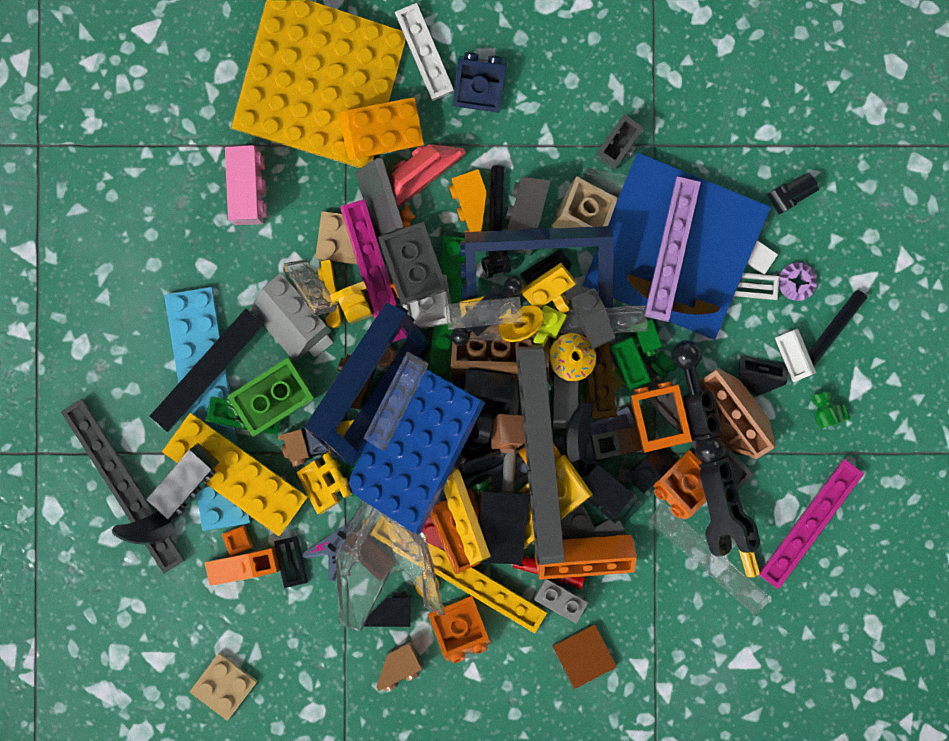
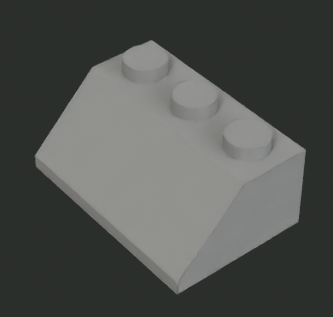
M279 273L262 288L250 308L257 318L265 324L264 326L294 362L298 361L331 332L330 328L282 273Z

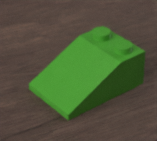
M288 357L228 395L227 398L251 436L255 437L317 399V396L292 358Z

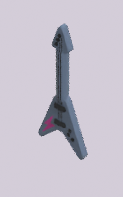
M365 502L346 526L341 527L302 553V557L309 559L328 555V579L334 582L353 537V531L373 507Z

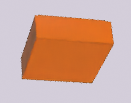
M245 525L222 534L229 556L253 548Z

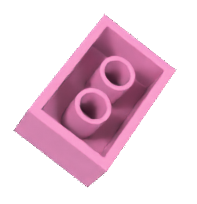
M255 146L225 147L228 220L234 225L264 224L263 218H267V205L262 199V194H266V181L261 176V170H265L264 156Z

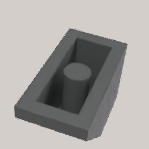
M595 288L572 297L571 308L592 348H597L614 340L615 335L606 309Z

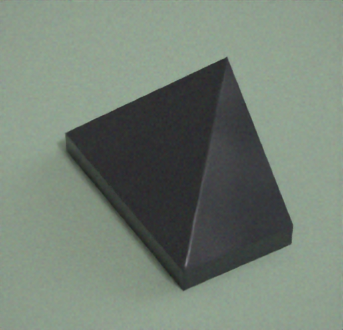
M559 249L520 275L528 285L560 263L563 264L568 272L572 264L562 250Z
M740 356L739 376L757 397L786 385L787 367L785 364Z

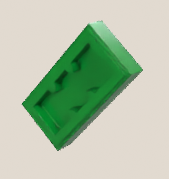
M633 337L610 346L628 391L651 382Z

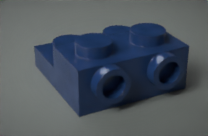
M465 52L464 56H459L452 106L499 113L507 62H502V57L488 56L487 60L478 58L479 54Z

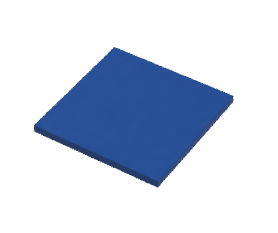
M637 152L608 226L612 227L613 299L642 311L646 310L648 300L636 292L627 282V274L644 279L652 284L675 180L678 176L701 182L674 301L692 307L694 300L699 299L718 306L720 309L716 313L703 315L671 311L669 322L715 340L771 207ZM598 248L582 286L589 289L595 288L596 292H598Z

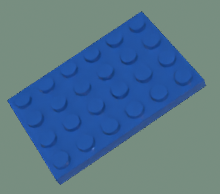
M407 359L377 420V424L348 480V486L352 494L414 534L420 535L485 402L413 360Z

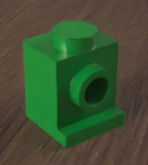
M653 320L628 328L629 333L634 332L633 340L644 358L658 354L657 349L662 347Z

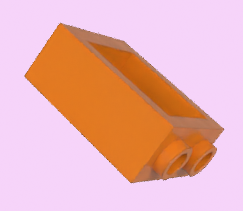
M672 381L657 384L658 389L649 391L648 387L635 389V394L629 395L642 452L644 453L692 442L679 385H672ZM673 392L682 433L648 440L639 400Z

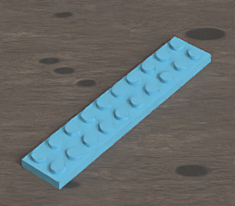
M212 287L164 295L178 383L221 336ZM225 369L184 414V420L189 413H193L239 446L236 427L205 421L211 396L229 400L227 396L230 395ZM204 482L199 485L202 490L198 493L197 500L202 531L251 523L250 515Z

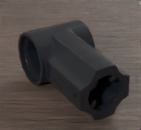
M807 173L788 185L780 186L767 195L780 215L798 205L799 201L819 191L815 178L810 173Z

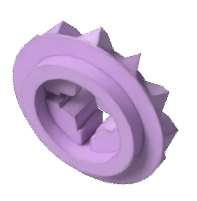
M792 263L781 271L779 288L782 294L790 300H805L813 294L817 287V275L811 267L803 263ZM800 273L801 280L807 284L800 285L796 292V284L788 279L797 278Z

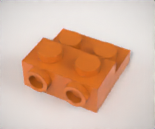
M691 450L686 451L663 477L653 485L655 495L660 500H666L672 506L670 511L675 517H682L684 520L691 517L706 502L699 464L702 463Z
M473 596L428 614L442 654L447 662L452 661L453 664L461 662L466 658L465 654L473 651L474 654L483 653L488 650L487 645L492 644Z

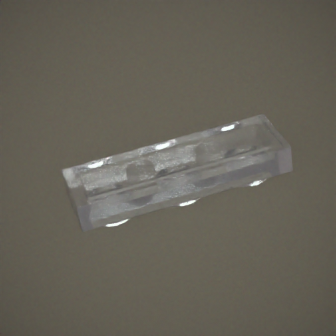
M306 259L284 263L283 272L314 316L337 310V302L333 304L330 292Z
M520 297L446 304L448 329L522 322Z

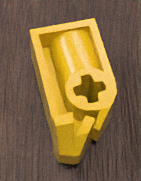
M364 281L330 295L333 304L339 301L346 319L351 325L373 316L363 292L367 290Z

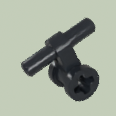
M504 250L486 251V257L481 259L482 270L487 279L492 278L494 274L502 272L508 274L511 272L510 260L507 253L503 252Z

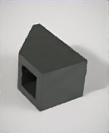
M637 427L591 436L595 460L642 451Z

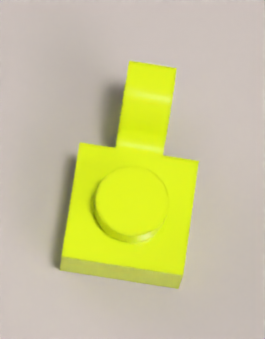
M546 305L542 309L544 322L533 341V346L542 345L543 348L549 336L557 338L567 318L566 314Z

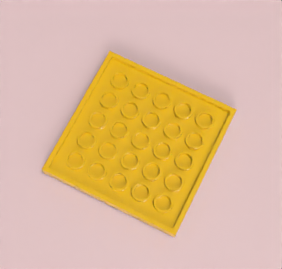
M266 0L230 129L362 168L373 160L374 155L348 160L338 112L389 102L406 40L403 31L310 0Z

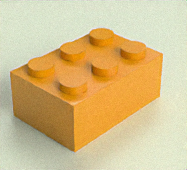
M415 97L338 112L348 160L424 145Z

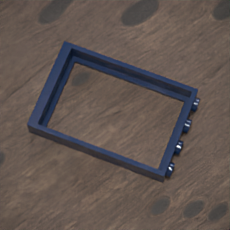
M611 226L464 232L465 241H460V255L465 256L466 263H461V277L466 278L467 285H462V299L477 298L475 252L598 246V295L606 309L610 323H613V232ZM572 309L564 313L567 315V318L563 325H580ZM503 318L496 319L491 325H499Z
M388 302L385 303L304 427L330 453L352 467L361 455L376 426L377 420L407 359L420 364L431 347L426 341L427 336L420 332L421 328L413 323L415 320L407 314L409 311L397 303L395 306ZM402 330L407 336V340L344 437H342L335 429L399 331Z

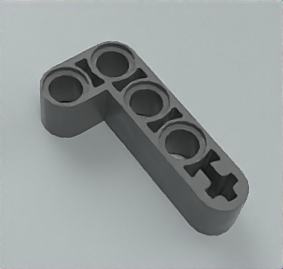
M552 337L551 346H552L553 342L556 340V339L553 338V337ZM573 352L572 358L577 361L579 355ZM551 367L552 431H566L572 414L578 408V381H566L558 377Z

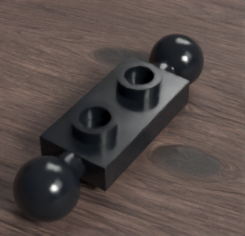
M510 276L505 281V288L503 290L496 285L461 318L466 325L464 327L458 326L452 330L451 339L453 343L459 346L465 345L470 340L471 332H474L477 337L514 303L509 297L511 295H518L523 291V280L518 276Z

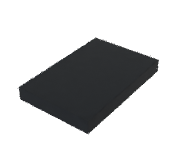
M481 490L478 523L491 557L479 563L521 565L530 494L528 492Z

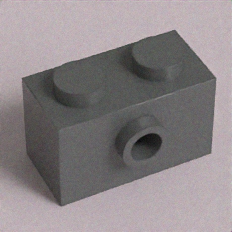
M624 114L596 153L595 158L615 171L624 156L629 159L636 149L633 143L644 127Z

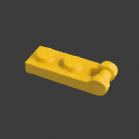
M331 260L321 261V267L317 269L319 281H324L325 291H322L323 304L328 305L329 308L326 323L331 328H338L342 324L339 301L333 304L330 297L331 294L337 292Z

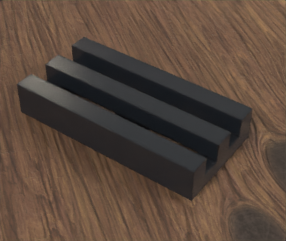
M298 536L274 541L284 588L308 583ZM291 542L294 543L299 570L302 578L300 580H298L296 573V568L290 546ZM282 544H285L293 579L291 582L288 581L281 549Z

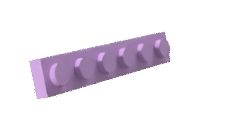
M678 176L675 180L644 314L646 317L666 322L670 319L701 182Z

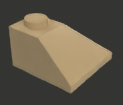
M576 176L558 206L551 227L608 226L618 198Z

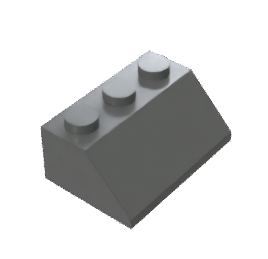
M521 177L520 183L515 182L512 196L516 197L514 206L509 205L506 219L510 220L508 229L503 228V230L538 229L550 185L549 180ZM532 249L509 250L528 256L532 253Z

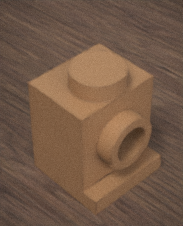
M304 429L278 436L279 440H284L285 442L282 445V451L285 459L289 458L290 462H292V466L307 463L305 458L311 457L306 443Z

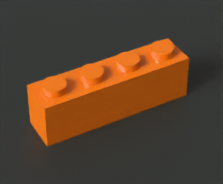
M632 535L563 540L564 562L538 565L535 552L539 580L634 573L637 560Z

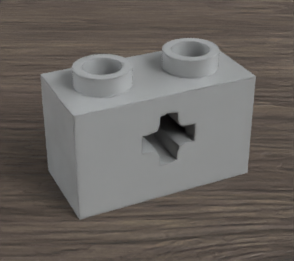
M543 579L533 596L535 601L577 624L588 604L585 598L551 579Z

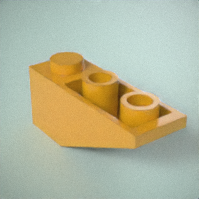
M479 169L451 178L453 185L449 186L453 200L458 199L460 208H457L460 221H465L468 230L464 232L482 231L486 189Z

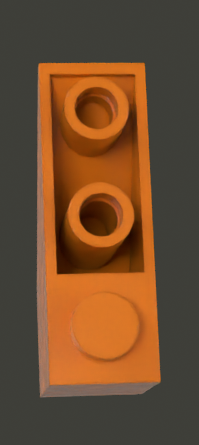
M275 546L204 562L210 586L276 573L280 570Z

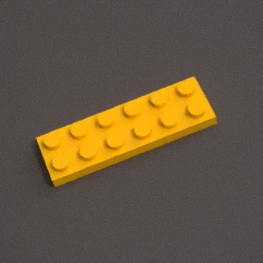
M189 413L162 453L178 463L194 445L199 443L219 461V464L214 468L217 473L208 483L203 482L277 536H281L308 496L193 413Z

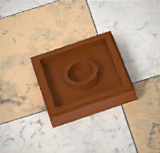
M595 624L552 645L574 689L617 668Z

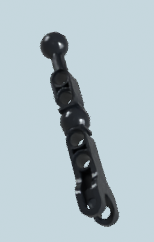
M682 340L672 350V361L675 366L684 370L689 393L684 395L682 401L689 431L693 437L692 441H697L695 453L698 459L703 462L699 464L711 518L705 533L709 550L714 556H725L732 549V537L741 552L753 553L760 546L757 525L751 517L744 513L733 470L728 462L729 458H723L726 453V445L718 436L722 434L715 398L711 391L702 390L697 366L702 360V351L694 341Z

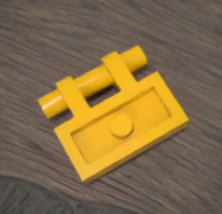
M330 452L322 456L326 463L323 466L319 460H314L297 472L317 514H323L340 502L336 495L337 492L340 491L343 498L352 495L348 486L349 481L343 477L339 469L340 463L337 459H334ZM330 472L335 480V483L332 485L327 477V474Z

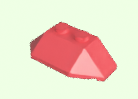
M433 144L424 147L422 145L412 152L413 157L407 162L402 160L393 167L394 172L391 174L390 184L397 207L400 208L465 157L466 151L458 147Z

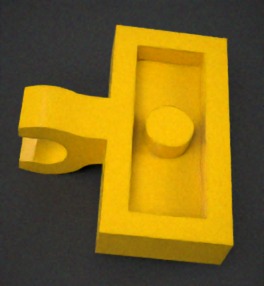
M560 263L525 286L522 295L532 306L539 308L553 301L559 312L564 314L570 310V307L567 305L569 304L568 299L562 293L576 285V281L563 264Z

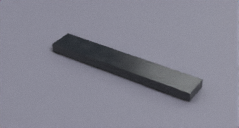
M245 308L149 417L166 432H169L265 324Z

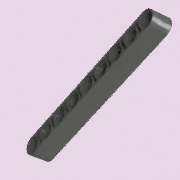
M542 345L517 347L516 358L536 559L538 565L564 562V550L544 349Z

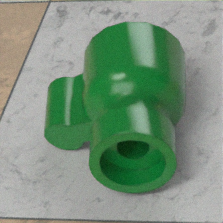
M829 391L811 396L813 404L817 407L814 416L819 429L850 419L846 405H832L830 403L832 398Z

